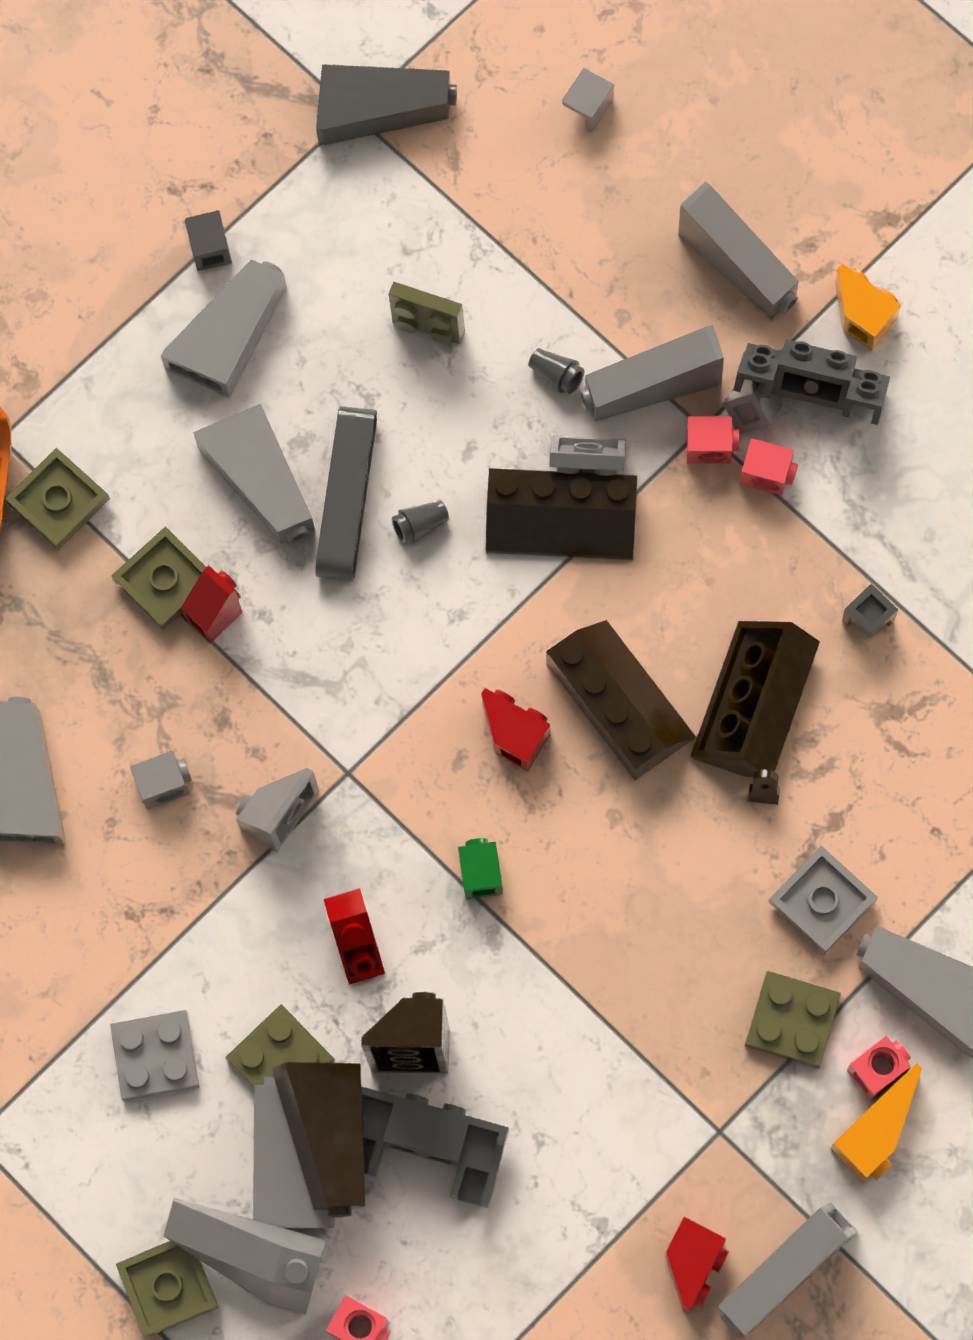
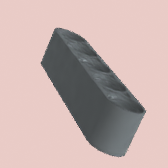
M339 407L316 557V577L354 580L376 433L377 410Z

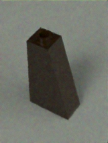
M286 1062L274 1067L273 1077L313 1209L328 1210V1217L352 1216L353 1209L365 1206L361 1063Z

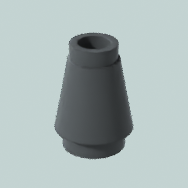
M537 348L532 353L528 362V366L559 393L567 392L572 394L580 386L585 373L584 368L579 366L577 360L544 351L541 348Z
M439 500L399 509L398 514L392 517V525L397 537L403 544L409 541L414 544L448 521L449 514L444 503Z

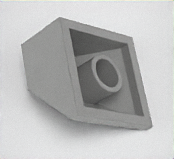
M305 768L258 788L252 797L247 795L236 811V815H238L236 821L239 828L278 852L319 792L314 772Z

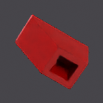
M208 565L201 573L181 609L185 619L212 643L243 612L239 603L241 596L235 590L237 584L223 570L217 573Z
M484 688L481 693L482 705L495 753L528 772L551 734L550 724L547 723L548 718L536 709L529 707L526 711L515 705V699L501 690L496 689L495 692Z
M360 888L323 899L348 984L386 974Z
M683 1217L666 1251L665 1257L682 1310L690 1314L694 1305L699 1308L702 1307L711 1289V1286L705 1284L711 1270L719 1273L729 1251L723 1249L726 1238L686 1217Z

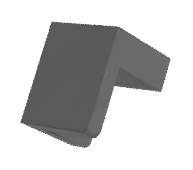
M219 210L185 219L197 271L232 263Z
M870 584L845 608L842 622L846 626L854 622L871 639L885 625L889 627L895 621L898 609L877 588Z

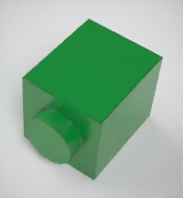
M477 838L466 841L465 846L458 847L465 899L503 894L496 841L488 842L486 838Z

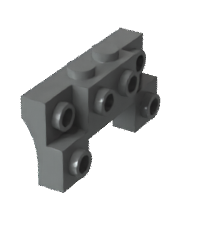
M786 340L783 351L772 349L767 345L748 343L740 361L733 391L741 392L745 379L765 383L762 397L770 398L772 392V394L843 410L842 416L844 417L850 416L852 405L874 409L871 424L878 425L890 376L881 375L872 370L856 369L857 356L846 354L840 350H828L811 346L802 341Z
M361 1086L364 1174L376 1177L384 1148H391L458 1167L450 1193L451 1198L489 1208L509 1134V1127L465 1115L466 1109L456 1105L444 1103L443 1109L428 1105L429 1099L416 1094L406 1093V1097L402 1098Z

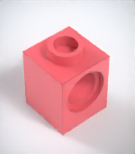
M688 416L687 464H731L732 451H739V429H732V416Z
M751 438L741 471L740 485L782 496L785 485H793L798 464L792 463L794 450Z
M885 1036L851 1062L847 1071L872 1101L909 1071L911 1066L907 1061L911 1058L900 1042L896 1040L892 1043ZM877 1057L886 1058L892 1065V1072L887 1075L876 1073L872 1068L871 1061Z
M346 1295L326 1329L328 1334L338 1340H388L391 1331L386 1328L389 1324L386 1317ZM358 1318H367L372 1323L370 1334L362 1339L353 1337L350 1331L352 1323Z

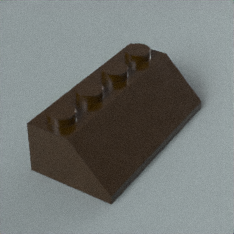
M489 468L486 510V553L633 560L637 475L566 474L557 471Z
M607 620L574 631L546 651L547 666L634 780L640 778L696 738L695 734Z
M738 621L690 757L745 777H754V773L762 769L775 772L820 641L793 622Z
M431 992L412 993V998H402L361 1037V1046L371 1072L448 1074L450 1028L443 999H436V994Z

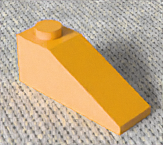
M918 1063L851 1125L831 1147V1150L863 1183L870 1176L877 1181L893 1165L888 1159L895 1151L922 1071V1067Z

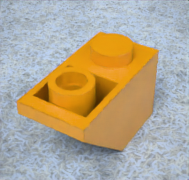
M842 263L837 270L835 282L842 329L872 351L898 319L901 304L898 303L897 298L890 291L878 289L872 285L866 275L856 268L850 269Z

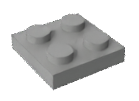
M553 436L549 467H555L558 472L566 474L578 473L579 469H594V473L598 475H615L617 471H624L626 439Z
M820 846L769 899L768 903L823 954H826L877 901L878 897L823 846Z
M186 1010L110 1024L123 1102L199 1088L190 1024Z

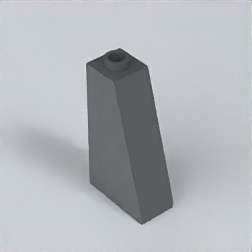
M322 64L316 123L319 145H328L449 119L450 106H456L457 84H451L449 70Z

